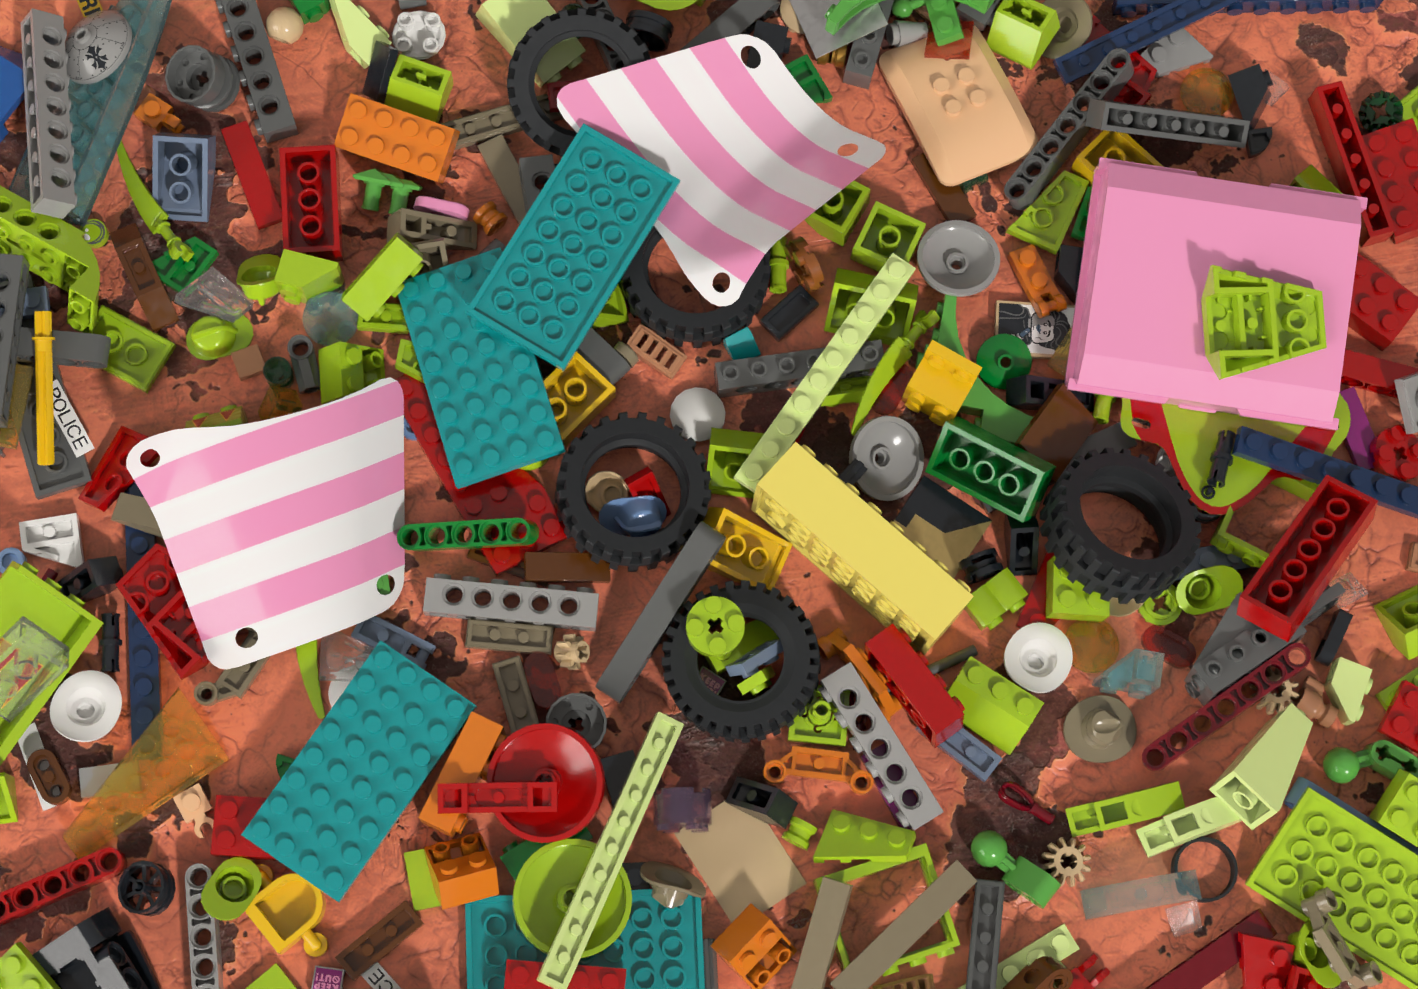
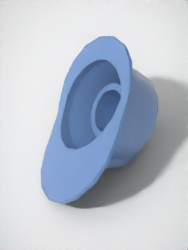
M653 495L617 498L603 505L599 512V522L614 533L630 537H644L658 532L666 519L667 509L665 503Z

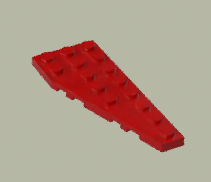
M407 374L395 379L403 390L404 418L407 425L415 435L417 442L463 521L523 518L532 520L537 524L539 537L531 545L480 548L496 577L523 562L525 552H543L567 539L564 533L565 525L563 521L559 522L557 509L546 490L525 470L518 468L457 489L425 384ZM524 524L518 530L520 539L524 538L527 533V528ZM497 526L491 531L493 540H496L499 536V528Z

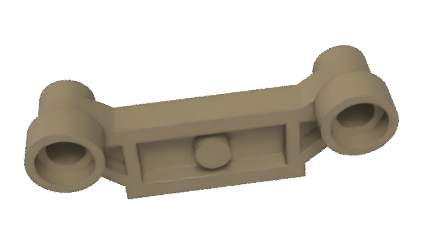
M246 627L249 630V634L240 647L250 648L256 644L258 634L254 629ZM271 656L236 668L225 669L216 683L208 681L199 683L194 689L196 701L203 706H212L234 697L242 699ZM211 691L212 697L205 700V694Z
M1326 887L1316 891L1314 896L1301 900L1302 910L1306 916L1310 917L1314 942L1319 948L1323 949L1328 958L1330 968L1339 975L1342 982L1347 981L1351 989H1359L1364 986L1373 987L1381 984L1383 976L1379 966L1374 961L1362 965L1358 964L1328 915V912L1336 910L1338 907L1332 890Z

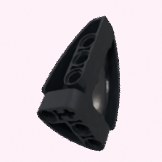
M110 907L85 919L32 955L60 989H160L133 932L128 930L122 935L118 934L123 928Z

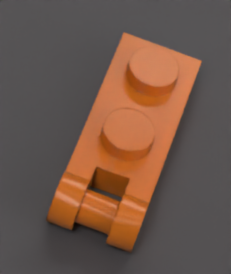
M1034 244L1008 253L1007 259L1039 318L1047 317L1049 312L1055 310L1060 312L1067 309L1064 296L1059 293ZM1048 297L1050 301L1045 302L1042 299Z

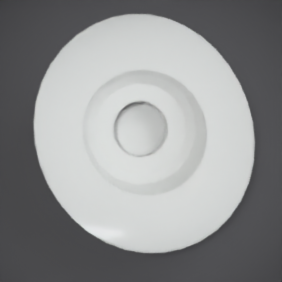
M1040 622L1028 624L1019 629L1009 640L1004 652V666L1010 678L1022 688L1035 693H1047L1059 687L1068 676L1073 660L1072 647L1066 635L1057 627Z
M87 670L70 676L59 686L52 698L50 719L53 727L62 736L77 742H91L102 738L112 730L120 716L122 696L119 686L109 675L100 671Z

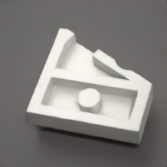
M77 513L19 522L21 545L25 553L76 568L84 563L80 522Z

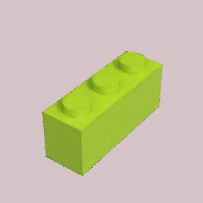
M397 232L342 293L341 300L367 322L372 316L376 319L385 310L386 305L384 303L390 296L395 298L403 290L405 285L402 282L409 275L414 277L424 264L421 262L423 254Z

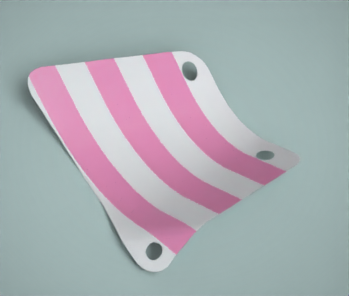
M747 34L725 37L569 83L557 95L559 111L577 133L584 123L681 180L654 226L666 241L690 282L706 300L717 306H728L738 300L746 283L768 250L778 240L878 162L886 152L884 144L844 127L826 114L796 82L775 51L765 41ZM745 46L756 48L760 54L761 62L755 69L747 67L741 59V50ZM852 143L858 146L857 152L850 156H840L837 152L845 144ZM724 272L730 277V286L724 293H719L712 286L713 279L718 273Z

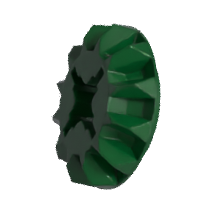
M1382 90L1370 93L1361 102L1358 111L1359 119L1366 130L1374 132L1401 122L1403 106L1398 97L1393 93ZM1386 104L1385 111L1390 118L1381 115L1375 120L1376 113L1372 107L1381 108Z

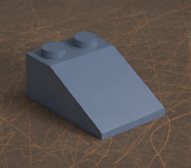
M167 132L153 135L152 196L169 215L167 220L209 221L216 165V135Z

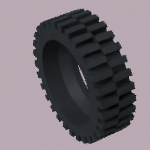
M741 580V585L735 586L733 581L725 582V588L719 589L716 584L710 586L711 592L704 595L703 591L695 595L697 600L693 604L688 600L683 605L685 611L682 615L678 612L673 618L675 622L674 627L669 626L666 632L668 641L663 642L662 650L665 653L664 657H662V666L665 671L663 676L669 693L679 710L682 711L690 723L693 722L702 732L707 731L712 737L717 739L719 736L724 737L729 742L741 739L742 743H749L751 738H757L758 741L766 739L765 735L773 733L774 736L780 734V729L785 725L788 728L794 724L793 719L797 715L801 717L805 713L806 704H811L814 698V689L817 690L819 684L818 675L821 672L818 642L810 620L805 617V613L800 606L796 607L794 605L793 599L788 595L783 597L780 590L774 587L772 590H768L766 585L757 582V586H751L750 581ZM710 596L727 598L738 606L743 617L757 619L768 625L776 633L783 647L784 663L778 680L766 693L751 700L733 701L715 694L703 682L698 670V652L690 645L686 635L687 616L692 607L700 600ZM718 620L715 623L708 622L710 629L720 623Z

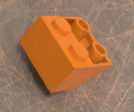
M480 832L424 847L433 887L442 910L499 895L496 866Z
M751 903L710 945L719 957L751 989H762L797 952V949L771 919Z

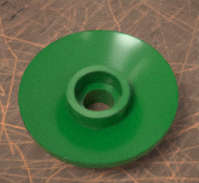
M997 334L988 338L980 346L976 356V364L982 367L979 375L985 383L997 389H1006V379L1029 374L1032 357L1028 346L1020 338L1011 334ZM1003 357L1010 359L1008 367L1001 366L1000 361Z

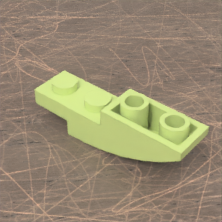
M1216 796L1166 815L1161 820L1137 829L1136 833L1147 858H1150L1198 837H1204L1229 827L1242 820Z

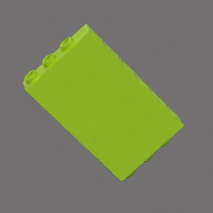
M12 561L0 577V651L6 641L20 649L0 670V708L29 656L43 666L0 710V765L103 625L101 620L82 608L85 602L71 593L68 597L60 593L59 591L62 586L49 577L45 581L36 576L39 570L26 561L22 565Z

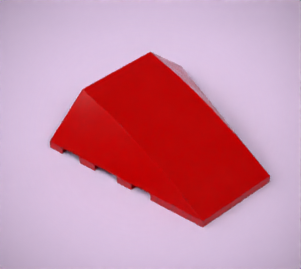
M156 543L116 583V587L180 679L183 680L206 667L210 661L205 653L167 548Z

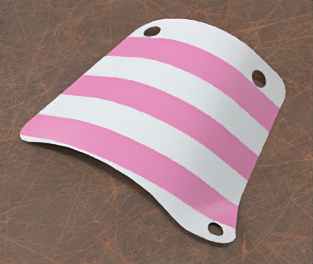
M391 377L380 379L362 390L341 399L263 421L235 426L184 428L167 431L140 441L129 452L126 459V468L156 518L208 660L214 666L226 670L236 668L325 637L386 611L399 597L404 584L405 549L398 544L397 533L405 525L404 396L401 385L397 380ZM148 449H154L160 455V461L154 467H146L140 462L141 454ZM387 574L393 577L395 586L391 593L382 595L377 590V582L381 576ZM249 627L257 632L258 640L254 646L243 648L236 643V633L242 628Z

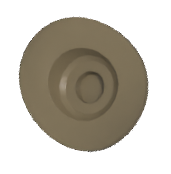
M1045 0L1042 3L1043 5L1057 11L1060 28L1042 56L1056 59L1085 44L1092 30V13L1085 0Z
M1099 695L1080 701L1068 712L1063 724V735L1068 748L1077 757L1093 763H1108L1123 757L1131 750L1136 740L1137 728L1134 716L1125 703L1111 696Z
M648 861L641 866L640 875L643 880L651 883L652 897L664 907L674 908L682 906L688 895L704 898L706 895L703 883L692 873L682 868L657 861Z

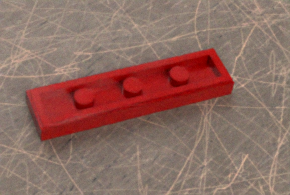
M247 120L221 129L258 229L261 230L282 222V211Z

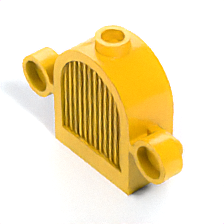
M264 864L256 865L261 873L262 884L260 889L263 890L250 903L245 911L278 954L283 955L303 938L304 950L308 955L312 957L323 956L329 947L328 940L324 935L314 933L312 930L321 922L325 914L326 899L324 892L297 873L286 874L274 880V873L270 867Z

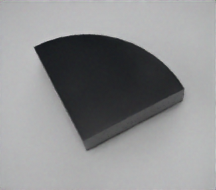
M1272 127L1248 130L1246 140L1248 159L1260 155L1266 149L1272 137Z

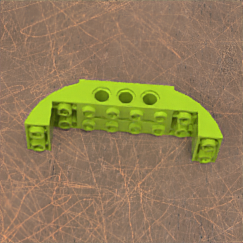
M0 185V254L23 255L30 264L29 271L42 277L46 282L69 293L67 324L76 331L93 334L97 323L100 271L97 259L91 247L84 239L85 232L60 218L31 212V202Z

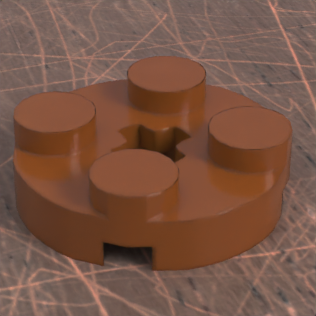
M799 236L789 241V244L784 246V251L790 261L793 260L797 268L793 271L797 282L800 285L805 284L808 291H815L824 286L821 282L824 280L823 272L815 254L805 250L804 247L809 244L803 237Z

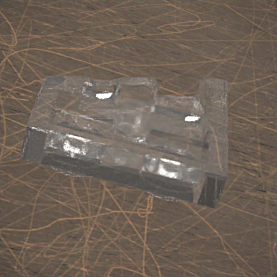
M211 267L175 295L174 302L179 305L233 323L252 309L254 304L252 299H248L244 292L214 267Z
M339 631L322 637L319 680L351 681L374 648Z

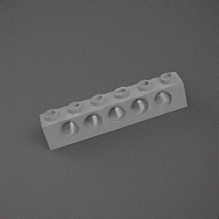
M434 574V578L427 577L423 613L425 616L554 626V628L596 632L599 594L594 593V589L578 587L577 591H567L565 586L548 585V589L537 588V584L532 582H520L519 586L508 585V581L501 579H491V583H483L477 577L464 576L462 580H452L451 575ZM452 590H459L463 593L462 599L457 603H451L447 600V595ZM482 592L491 595V601L485 606H480L475 602L477 595ZM510 595H515L520 599L519 605L512 609L507 608L504 605V600ZM537 598H544L549 602L548 607L544 611H537L532 607L533 602ZM570 600L577 604V609L574 613L566 614L561 610V606L565 601Z
M852 663L846 664L820 681L822 687L818 689L827 703L832 702L838 711L834 713L836 720L842 729L848 727L853 735L849 740L858 754L863 752L868 762L865 763V766L873 779L877 776L883 784L880 790L889 804L891 802L895 803L899 810L896 816L904 828L909 826L914 831L943 813L944 811ZM846 690L853 692L856 697L855 704L852 706L843 705L840 701L841 692ZM865 715L870 719L871 727L868 731H861L856 727L855 720L858 716ZM874 740H881L885 743L886 753L883 756H876L872 753L871 744ZM890 765L900 767L902 776L898 781H891L887 777L886 770ZM905 790H913L916 793L917 802L914 806H907L903 803L902 794Z

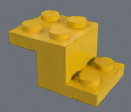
M932 340L910 379L901 400L905 402V406L910 410L918 413L921 411L929 415V419L935 424L944 426L945 421L956 417L982 367Z

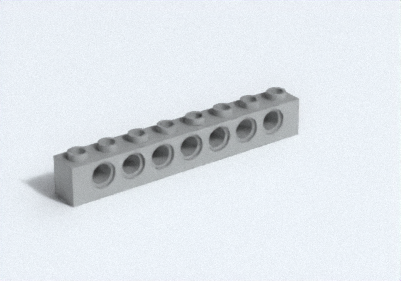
M32 8L20 23L31 212L63 219L75 208L78 198L74 190L76 171L73 169L74 146L71 144L73 123L70 121L69 113L71 108V99L68 97L70 77L67 74L66 66L68 52L65 51L67 31L64 29L63 16Z

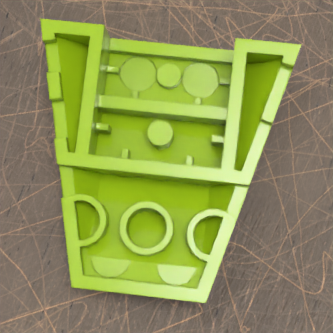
M1216 265L1210 266L1201 298L1205 356L1219 380L1327 348L1322 291L1290 283L1283 284L1266 277H1254L1237 270H1225Z

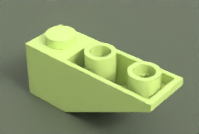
M329 0L345 50L366 69L370 65L376 41H382L389 45L392 43L388 39L389 34L381 26H375L368 19L370 17L368 12L360 5L356 7L350 0Z

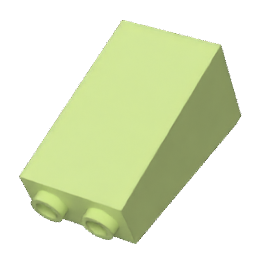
M487 0L480 6L475 16L506 51L513 56L518 42L521 41L526 32L540 22L541 19L555 14L556 11L547 0ZM576 37L565 39L555 44L542 57L535 74V83L539 87L546 83L557 82L562 77L559 72L566 67L572 70L583 61L580 56L586 50Z
M1292 703L1265 723L1210 787L1209 790L1251 830L1281 809L1313 722L1306 717V714Z

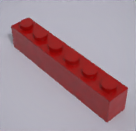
M1342 81L1316 87L1307 100L1340 192L1346 195L1368 198L1367 208L1361 213L1360 248L1385 242L1396 229Z

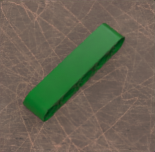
M523 518L407 524L399 529L397 541L403 549L419 552L526 546L536 542L539 537V528L532 520ZM524 524L527 528V533L524 538L520 539L518 530ZM497 526L499 528V536L496 540H493L491 531ZM470 528L472 531V537L468 542H466L464 539V532L466 531V529ZM443 529L445 538L443 542L439 543L437 534ZM416 531L418 540L412 545L410 538L412 533Z

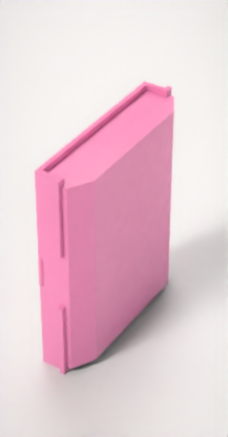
M1100 157L1099 164L1093 174L1064 381L1067 390L1159 404L1178 405L1179 408L1209 413H1216L1218 411L1238 414L1244 417L1337 431L1339 419L1333 417L1340 392L1361 230V213L1367 208L1368 198L1273 183L1267 187L1198 176L1197 172ZM1216 265L1225 270H1237L1254 277H1266L1273 279L1275 282L1290 283L1322 291L1327 348L1219 380L1205 356L1201 298L1210 266Z

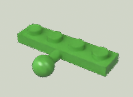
M894 0L892 13L900 19L909 17L914 9L926 5L935 40L939 47L965 38L954 0Z

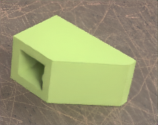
M1339 657L1331 663L1324 684V690L1331 704L1339 709L1338 718L1341 724L1348 726L1354 723L1355 720L1359 721L1363 714L1364 705L1361 703L1364 694L1367 695L1372 687L1373 679L1370 676L1373 669Z

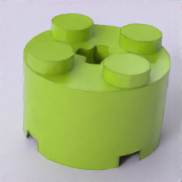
M719 596L704 598L692 607L687 616L686 635L689 643L698 653L704 656L720 657L731 653L737 648L744 635L745 621L743 614L738 606L727 598ZM717 620L720 621L722 632L715 631L713 634L710 633L708 622L715 623Z

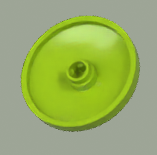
M565 839L549 843L532 854L519 871L514 884L512 898L515 919L527 940L546 954H548L595 850L597 844L582 839ZM621 866L580 959L596 955L609 947L619 937L628 922L632 906V891L630 881L623 866Z

